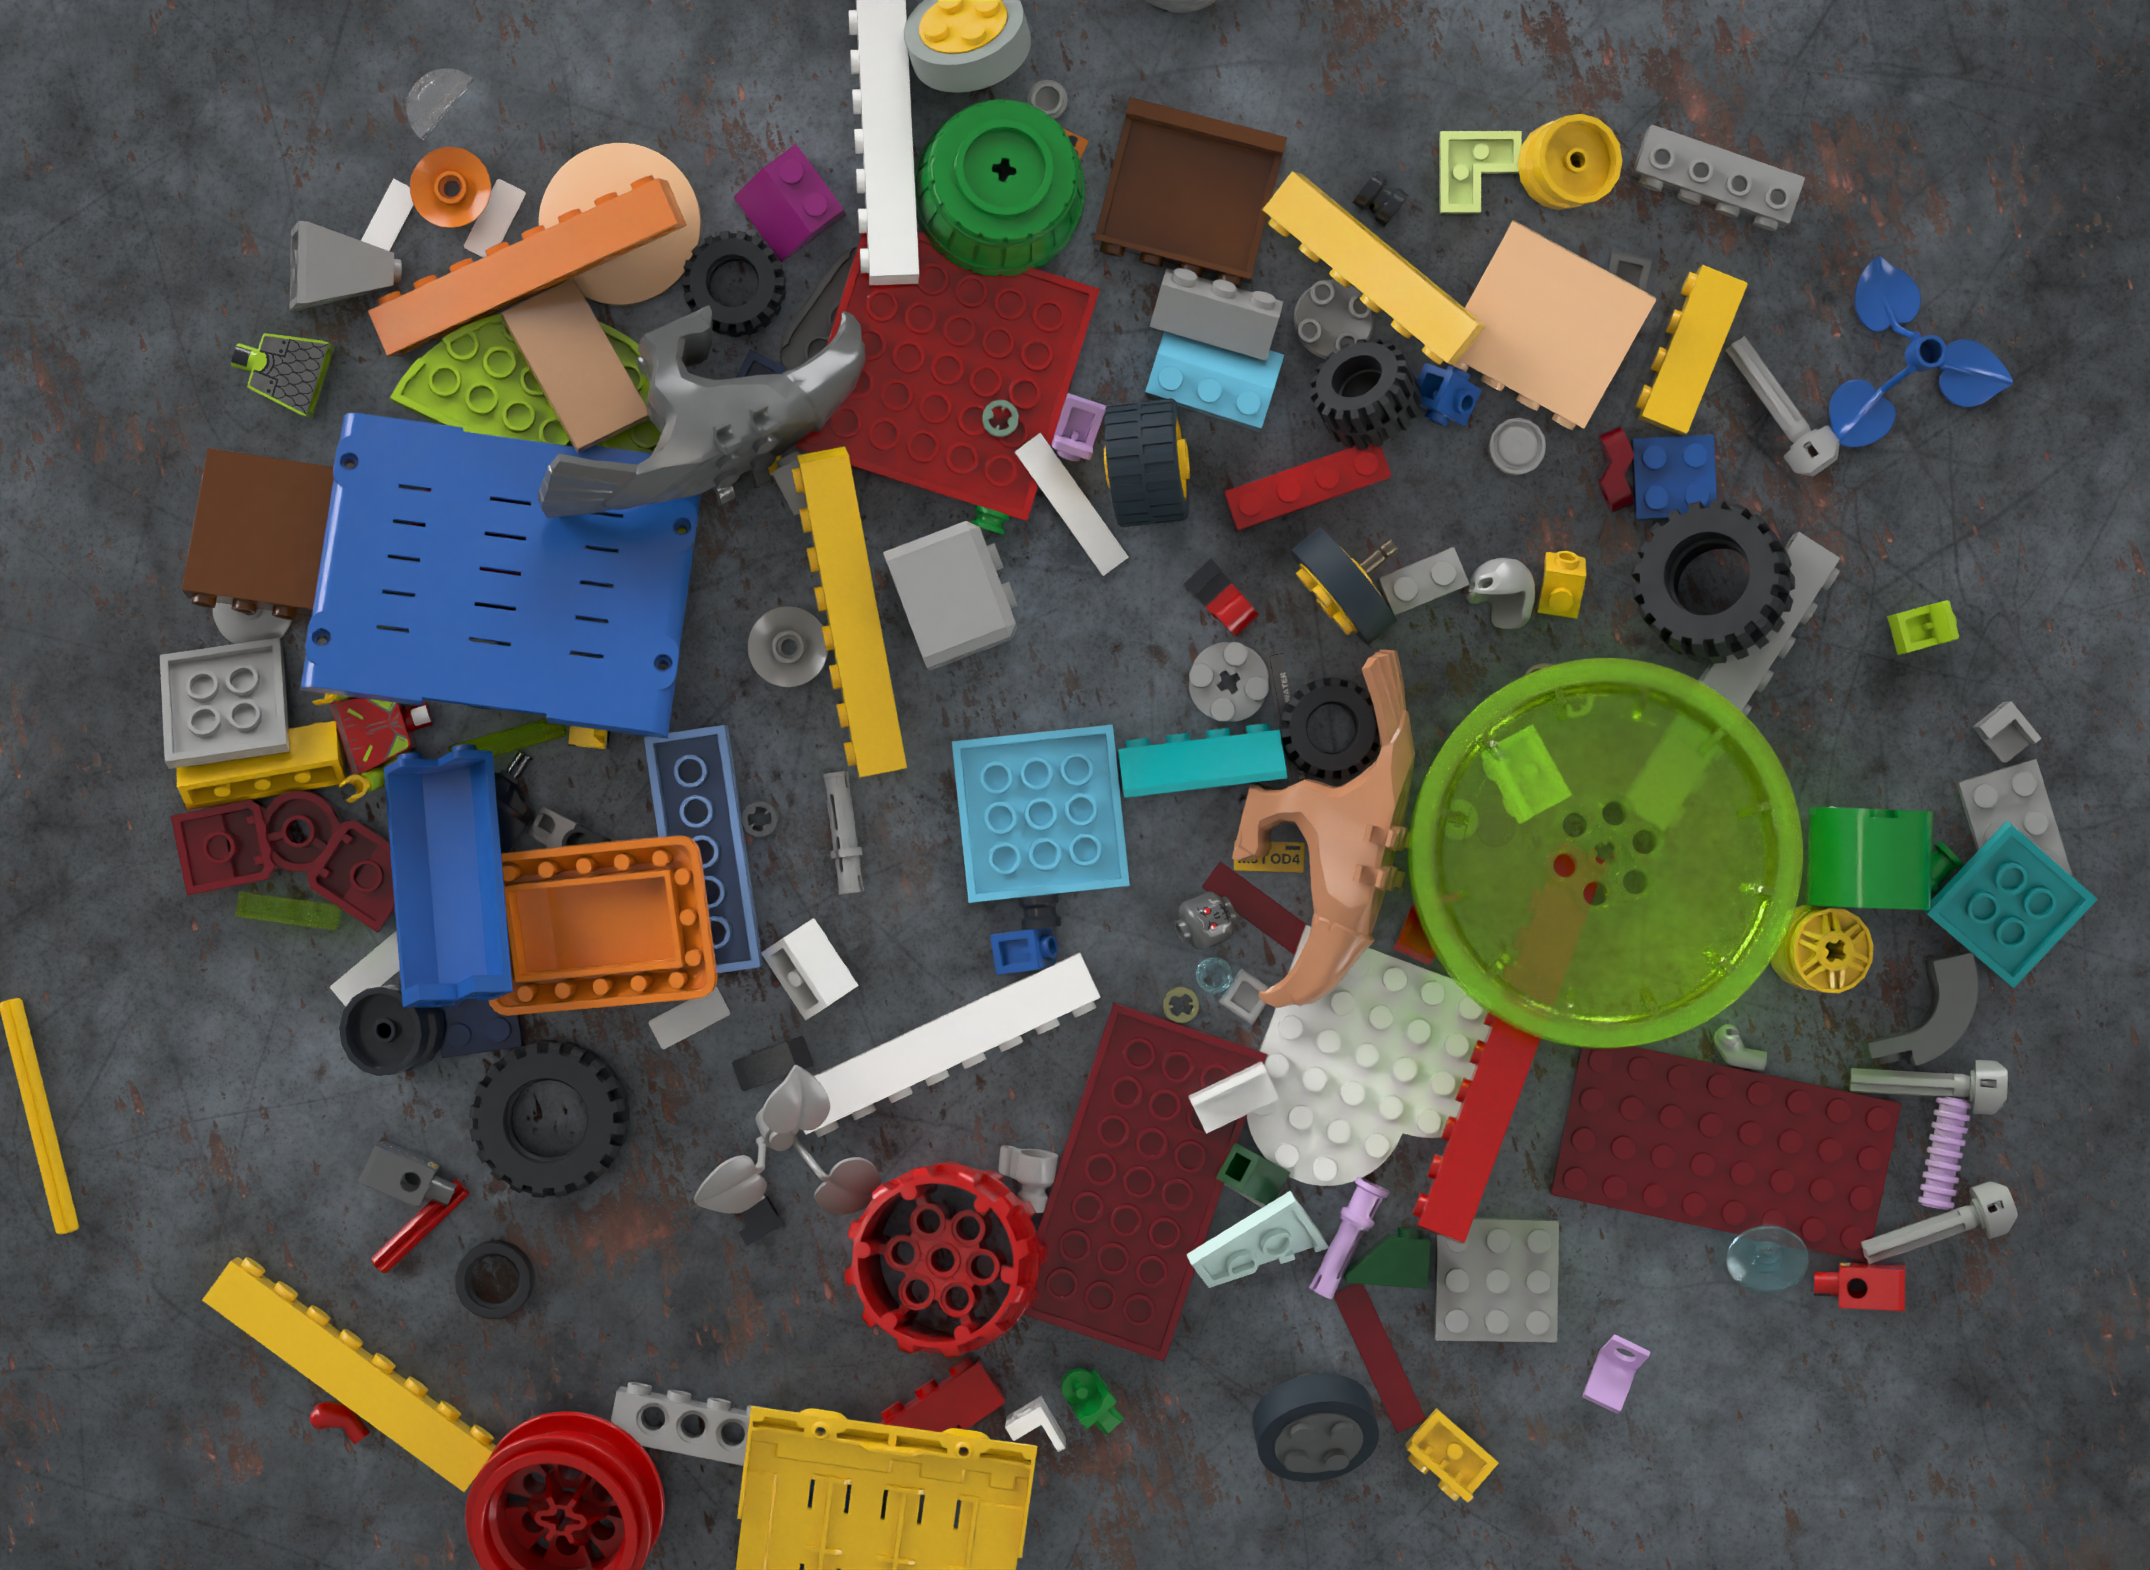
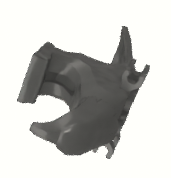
M709 305L645 334L640 339L638 352L641 356L637 358V365L640 373L647 377L650 385L647 415L661 432L659 442L651 457L639 464L597 461L559 453L551 464L547 466L545 478L542 479L541 487L538 490V501L542 512L545 513L546 517L554 518L585 515L612 509L623 510L695 496L711 488L715 489L717 502L720 506L735 499V491L732 484L744 472L750 471L755 489L770 482L771 475L768 467L775 462L776 457L786 452L811 431H821L827 420L856 388L866 362L865 343L862 341L860 323L852 314L844 311L841 313V323L833 340L804 364L782 374L754 375L724 380H712L688 373L685 367L700 364L708 358L712 345L713 330L712 310Z

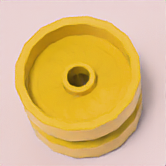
M1576 114L1548 122L1532 131L1521 146L1518 159L1520 181L1532 199L1541 206L1550 209L1566 210L1595 202L1608 194L1620 177L1623 162L1620 143L1611 128L1596 117Z

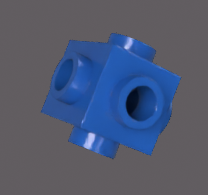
M1425 363L1417 379L1421 389L1420 394L1422 395V404L1418 406L1427 411L1424 416L1426 419L1440 426L1447 427L1450 421L1465 427L1482 390L1468 382L1471 375L1459 368L1448 365L1445 370Z

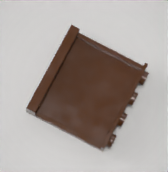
M1130 97L1093 244L1101 245L1099 250L1101 253L1115 257H1123L1124 252L1140 255L1139 262L1146 265L1162 267L1163 262L1179 265V268L1188 269L1194 272L1197 277H1201L1202 272L1218 275L1217 280L1229 281L1239 288L1242 282L1250 284L1267 218V213L1262 209L1272 198L1287 137Z
M207 448L181 588L187 598L192 599L191 603L206 608H215L216 602L232 605V610L246 614H255L256 609L272 611V616L286 620H296L297 615L312 617L334 479V467Z

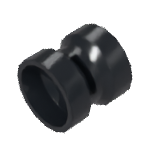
M1376 171L1352 203L1361 210L1370 209L1371 213L1374 214V220L1385 227L1409 195L1400 188L1394 189L1391 186L1389 187L1387 185V178L1379 171Z

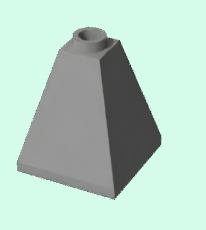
M298 221L291 229L289 311L304 310L390 289L394 286V283L401 282V259H394L393 252L308 221Z

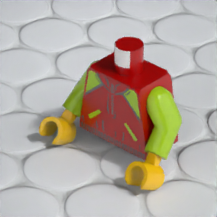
M325 693L324 699L312 701L314 705L319 706L330 703L352 775L343 780L339 787L345 784H352L356 788V794L346 800L349 803L357 801L366 792H372L385 786L384 767L398 760L399 755L411 753V751L417 748L413 731L434 724L427 702H424L423 706L414 705L405 708L402 703Z

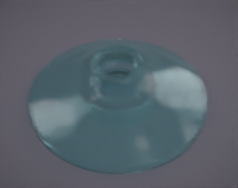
M1759 1226L1746 1230L1733 1240L1727 1252V1267L1733 1279L1743 1287L1761 1293L1780 1292L1794 1286L1803 1278L1809 1265L1808 1250L1801 1238L1792 1231L1777 1226Z

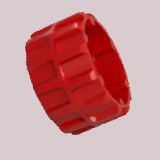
M945 1161L918 1167L878 1186L872 1192L873 1199L863 1215L851 1222L847 1233L848 1238L854 1239L852 1265L844 1271V1276L848 1286H856L857 1293L865 1307L861 1319L869 1328L880 1326L886 1333L897 1339L899 1350L909 1354L923 1351L944 1354L947 1358H952L984 1347L1007 1335L1009 1329L1022 1317L1025 1311L1034 1306L1039 1295L1035 1288L1039 1277L1040 1265L1047 1260V1247L1038 1243L1035 1227L1031 1220V1217L1036 1214L1031 1202L1019 1200L1003 1184L1004 1176L996 1171L978 1170L960 1165L958 1161ZM938 1184H947L967 1190L978 1198L974 1202V1208L958 1212L953 1217L950 1208L943 1202L932 1201L930 1194L937 1191ZM903 1198L905 1200L915 1199L918 1207L913 1210L909 1220L910 1228L913 1232L903 1233L893 1238L889 1235H883L891 1213ZM928 1209L934 1210L940 1217V1226L935 1232L928 1230L923 1224V1215ZM992 1211L997 1214L1009 1236L1013 1253V1264L1007 1263V1259L1000 1249L987 1246L985 1240L990 1237L993 1223L989 1216ZM967 1216H971L979 1222L980 1232L976 1238H970L963 1232L962 1224ZM902 1241L909 1242L915 1250V1256L911 1263L904 1262L898 1255V1246ZM941 1248L949 1249L954 1255L955 1262L950 1270L942 1268L937 1261V1254ZM880 1254L884 1255L887 1264L892 1269L904 1272L906 1278L902 1280L899 1286L898 1294L902 1302L900 1306L886 1285L882 1273ZM981 1255L989 1256L994 1262L995 1269L990 1277L982 1275L977 1269V1260ZM916 1279L922 1280L928 1285L929 1296L926 1301H920L913 1295L912 1285ZM999 1279H1002L1006 1284H1010L1008 1294L1002 1306L989 1321L984 1316L976 1318L974 1310L978 1308L982 1299L979 1286L988 1285ZM956 1286L965 1289L969 1295V1302L966 1308H960L952 1301L951 1294ZM939 1301L942 1311L948 1316L959 1317L962 1325L958 1326L954 1332L933 1329L915 1320L918 1310L930 1307Z

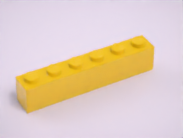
M1292 171L1262 209L1271 217L1268 224L1286 238L1290 233L1302 242L1299 246V250L1316 263L1320 259L1325 261L1333 268L1329 274L1337 282L1346 288H1349L1351 284L1363 293L1360 300L1367 307L1378 314L1381 310L1389 314L1394 319L1390 325L1407 339H1410L1412 335L1425 344L1421 349L1422 352L1437 364L1441 365L1443 361L1456 364L1486 327L1485 324L1303 174Z

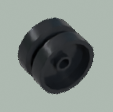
M401 983L368 988L352 997L343 1010L339 1030L341 1045L349 1060L363 1072L383 1076L415 1070L432 1061L442 1046L445 1024L440 1007L403 1008Z

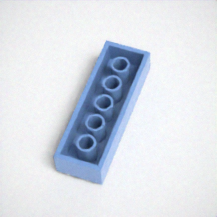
M728 725L668 733V739L645 736L644 743L658 837L687 836L696 842L701 852L717 973L763 966Z

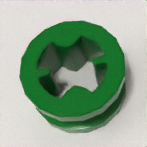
M976 505L977 518L971 520V523L979 526L982 530L1004 536L1003 524L1009 521L1010 516Z

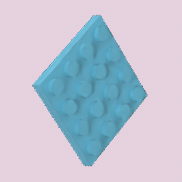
M1113 725L952 741L969 903L1130 886Z

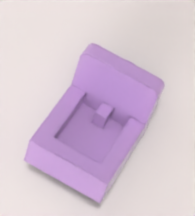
M1067 393L1052 440V448L1057 450L1059 456L1071 461H1080V458L1091 460L1093 444L1105 414L1106 406Z

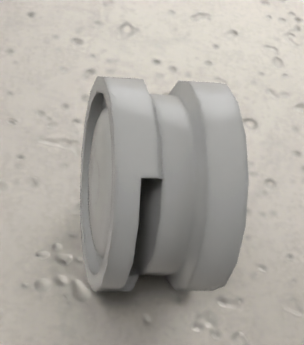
M1523 418L1508 419L1498 425L1490 437L1488 445L1490 458L1495 467L1503 473L1514 476L1527 474L1534 470L1544 458L1546 450L1545 436L1539 426L1530 420Z

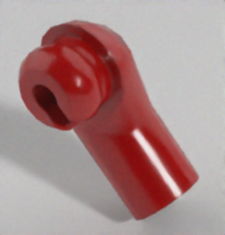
M325 1401L316 1405L309 1416L311 1425L316 1429L323 1430L325 1427L342 1428L354 1445L370 1434V1431L359 1416L343 1403Z

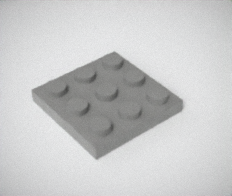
M280 637L160 655L164 757L168 769L290 751L284 649Z
M1474 1218L1466 1241L1462 1244L1436 1234L1435 1340L1557 1342L1559 1220Z

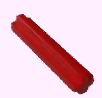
M458 1179L452 1180L451 1182L456 1184L457 1187L448 1206L445 1207L431 1200L372 1256L371 1262L377 1270L383 1274L389 1272L469 1195L467 1187Z

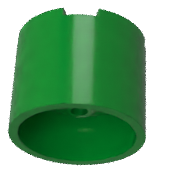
M1809 807L1806 905L1930 910L1934 811Z

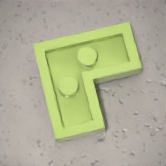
M1440 131V214L1481 213V174H1519L1518 159L1522 146V131Z

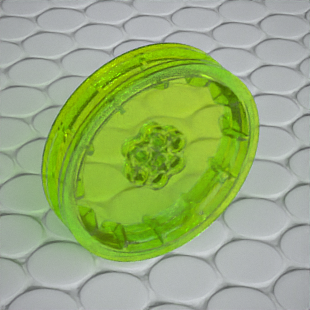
M1621 658L1581 659L1552 665L1511 682L1478 705L1454 730L1432 762L1416 799L1408 840V871L1415 910L1428 943L1456 984L1479 1006L1506 1024L1546 1041L1583 1048H1621L1664 1040L1699 1026L1736 1001L1762 974L1778 950L1794 914L1803 867L1802 830L1793 791L1776 754L1755 725L1729 700L1700 681L1667 667ZM1606 804H1616L1622 809L1623 820L1619 825H1610L1603 819L1602 810ZM1576 815L1581 818L1584 823V831L1581 836L1570 837L1563 830V820L1566 816ZM1637 832H1646L1652 837L1653 848L1649 854H1641L1634 849L1632 840ZM1597 844L1601 848L1606 844L1611 847L1612 851L1609 857L1613 861L1610 865L1606 861L1601 864L1596 862L1595 858L1598 852L1594 848ZM1558 855H1567L1573 860L1575 869L1570 877H1561L1553 869L1554 859ZM1627 872H1637L1642 876L1644 887L1639 894H1631L1624 888L1623 877ZM1589 883H1596L1604 890V900L1598 906L1590 905L1584 899L1583 890Z

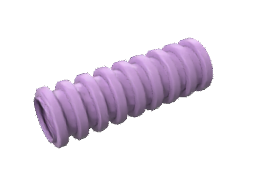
M1946 1096L1936 1097L1939 1109H1934V1115L1937 1116L1936 1122L1933 1121L1931 1125L1932 1128H1935L1934 1134L1929 1136V1140H1932L1933 1143L1932 1147L1928 1146L1927 1152L1931 1154L1930 1159H1925L1928 1171L1923 1172L1922 1177L1926 1178V1182L1921 1184L1920 1189L1924 1193L1923 1196H1919L1918 1202L1922 1203L1923 1206L1950 1210L1955 1205L1954 1202H1951V1198L1956 1196L1957 1190H1954L1953 1187L1954 1184L1959 1182V1178L1955 1176L1956 1171H1961L1958 1159L1963 1158L1960 1147L1965 1146L1966 1141L1962 1139V1136L1967 1134L1968 1128L1964 1127L1965 1121L1970 1120V1115L1966 1113L1967 1108H1972V1103H1969V1100Z

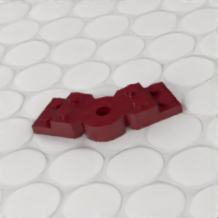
M290 791L277 796L268 807L257 800H246L171 816L187 895L272 879L281 867L294 872L306 871L309 887L377 933L382 930L395 910L389 839L361 820L343 822L336 806L321 794L312 791ZM300 819L304 820L310 827V836L303 843L297 842L292 836V826Z

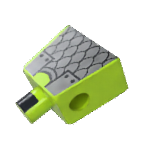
M264 333L258 349L238 343L232 355L231 366L251 372L247 388L306 418L313 419L335 346L322 340Z

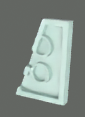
M1289 1191L1189 1252L1187 1257L1199 1276L1211 1288L1253 1274L1259 1265L1277 1259L1280 1264L1295 1260V1253L1314 1248L1315 1252L1328 1249L1329 1246L1292 1192Z

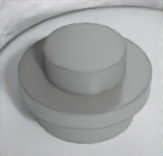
M1042 80L1031 87L1027 96V103L1041 109L1055 120L1065 112L1068 98L1061 84L1053 80Z

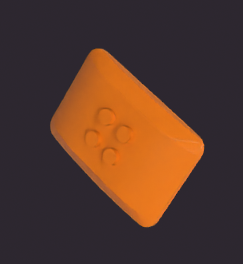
M677 835L501 853L513 992L494 1000H488L490 1006L497 1013L511 1016L690 1000L708 996L714 991L717 985V968L703 864L699 846L693 839Z

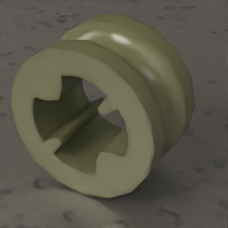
M1177 986L1166 993L1163 999V1009L1170 1020L1176 1023H1186L1197 1015L1199 1000L1191 989ZM1184 994L1189 995L1192 1001L1188 1002V1004L1193 1005L1191 1011L1188 1014L1183 1011L1178 1015L1173 1014L1170 1008H1173L1174 1005L1169 1004L1171 998L1174 995L1179 998Z

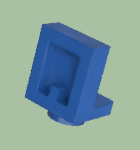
M1051 927L990 935L996 975L1039 970L1057 963L1058 944L1055 936L1052 935Z

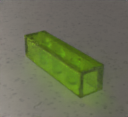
M240 891L235 917L336 931L340 930L342 909L333 903Z

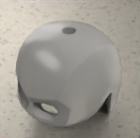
M1496 558L1480 565L1470 577V585L1466 597L1470 604L1490 603L1492 606L1491 622L1497 628L1512 630L1523 627L1531 617L1535 600V582L1529 569L1522 562L1511 558Z

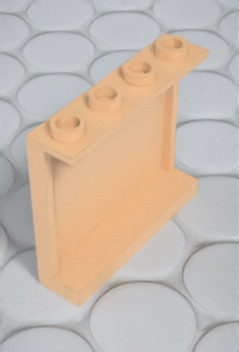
M1512 220L1504 238L1465 306V309L1485 324L1486 327L1459 361L1451 365L1465 372L1470 366L1483 373L1481 381L1502 392L1504 386H1507L1519 393L1516 400L1527 407L1538 411L1541 405L1554 412L1552 420L1570 430H1573L1576 425L1584 429L1655 304L1656 297L1519 222Z

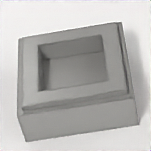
M1240 969L1218 1002L1253 1025L1266 1006V1003L1258 997L1260 991L1269 989V987L1243 969Z

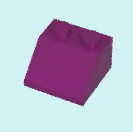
M797 144L763 167L734 196V199L770 248L775 252L781 263L847 216L843 207Z

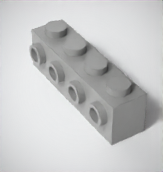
M1652 124L1645 133L1631 176L1640 179L1638 184L1644 188L1661 192L1664 187L1678 192L1677 198L1684 202L1700 205L1702 200L1716 205L1715 211L1722 215L1738 218L1739 213L1754 218L1753 224L1769 231H1776L1777 227L1784 229L1790 224L1805 180L1803 176Z

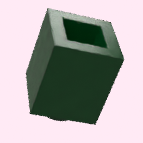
M1235 1142L1216 1179L1268 1205L1277 1199L1290 1171Z

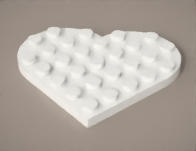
M1305 925L1289 972L1295 966L1308 940L1311 926ZM1367 948L1339 985L1315 1003L1304 1006L1275 1007L1259 1051L1267 1054L1264 1066L1280 1099L1247 1114L1248 1127L1258 1149L1266 1159L1290 1171L1289 1177L1297 1181L1318 1186H1334L1353 1182L1357 1177L1363 1178L1377 1169L1394 1151L1402 1133L1422 1138L1441 1137L1448 1117L1456 1118L1461 1102L1455 1101L1461 1081L1463 1078L1470 1080L1474 1071L1475 1064L1469 1062L1477 1040L1484 1042L1490 1027L1483 1023L1491 1003L1477 990L1458 980Z

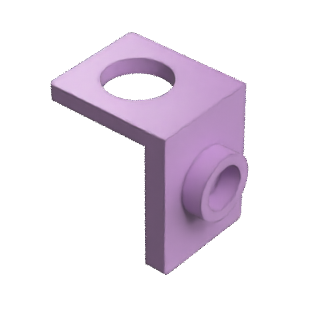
M1613 1335L1599 1351L1582 1397L1619 1414L1623 1408L1636 1371L1649 1358L1651 1352L1626 1339ZM1616 1349H1625L1633 1353L1635 1357L1623 1355Z

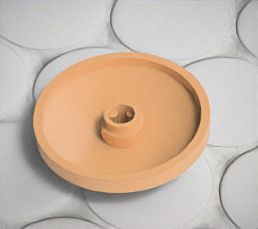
M610 143L585 150L559 169L543 196L539 212V226L544 225L545 229L559 224L558 217L568 211L580 208L583 213L596 207L594 200L603 195L617 192V195L620 196L631 191L630 184L640 178L653 175L654 179H664L670 184L687 226L573 277L583 296L591 301L611 306H631L656 299L673 288L685 275L683 267L686 259L690 260L693 255L691 251L696 245L699 247L702 221L694 190L683 173L670 160L649 148L629 143Z

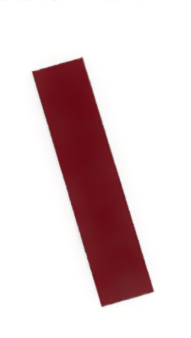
M1220 861L1204 882L1202 888L1207 892H1215L1220 897L1226 896L1237 914L1295 955L1305 925L1307 924Z
M1353 1284L1336 1292L1334 1299L1396 1432L1399 1433L1425 1421L1426 1418L1364 1284Z

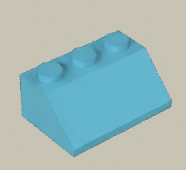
M1164 331L1146 387L1145 396L1155 400L1172 398L1176 401L1178 407L1260 432L1284 354L1269 350L1267 360L1265 361Z

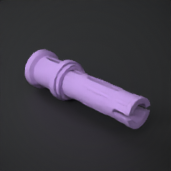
M1356 1178L1357 1188L1348 1206L1342 1207L1340 1211L1342 1222L1323 1258L1317 1274L1309 1286L1314 1292L1329 1299H1333L1338 1284L1364 1232H1369L1370 1229H1373L1375 1222L1372 1219L1382 1199L1388 1198L1390 1194L1385 1188L1365 1178Z

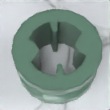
M996 400L986 406L982 422L989 434L994 437H1006L1015 431L1019 415L1012 403L1006 400ZM998 407H1002V412L1005 409L1009 410L1012 417L1007 420L1009 426L1007 429L999 430V425H997L996 429L990 425L989 421L994 417L992 410Z

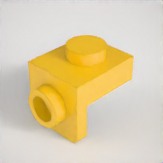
M1569 551L1546 552L1537 613L1578 618L1586 580V559L1584 557H1579Z

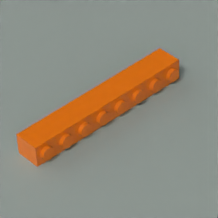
M653 175L640 178L630 184L631 191L620 196L617 195V192L603 195L594 200L596 207L583 213L580 208L568 211L558 217L559 224L545 229L544 225L531 228L521 234L523 240L509 246L508 242L496 244L485 250L487 256L473 262L472 258L464 259L449 267L451 273L437 279L436 275H430L414 282L415 289L401 295L400 291H396L377 300L379 306L368 310L386 355L400 357L444 337L464 325L488 317L687 226L669 182L660 178L654 179Z

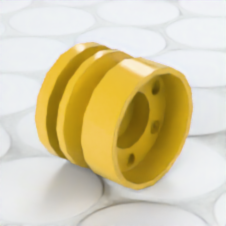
M1802 905L1788 910L1776 921L1769 935L1768 955L1772 968L1782 981L1795 988L1825 993H1841L1854 988L1865 978L1872 964L1874 945L1869 929L1855 914L1845 909Z

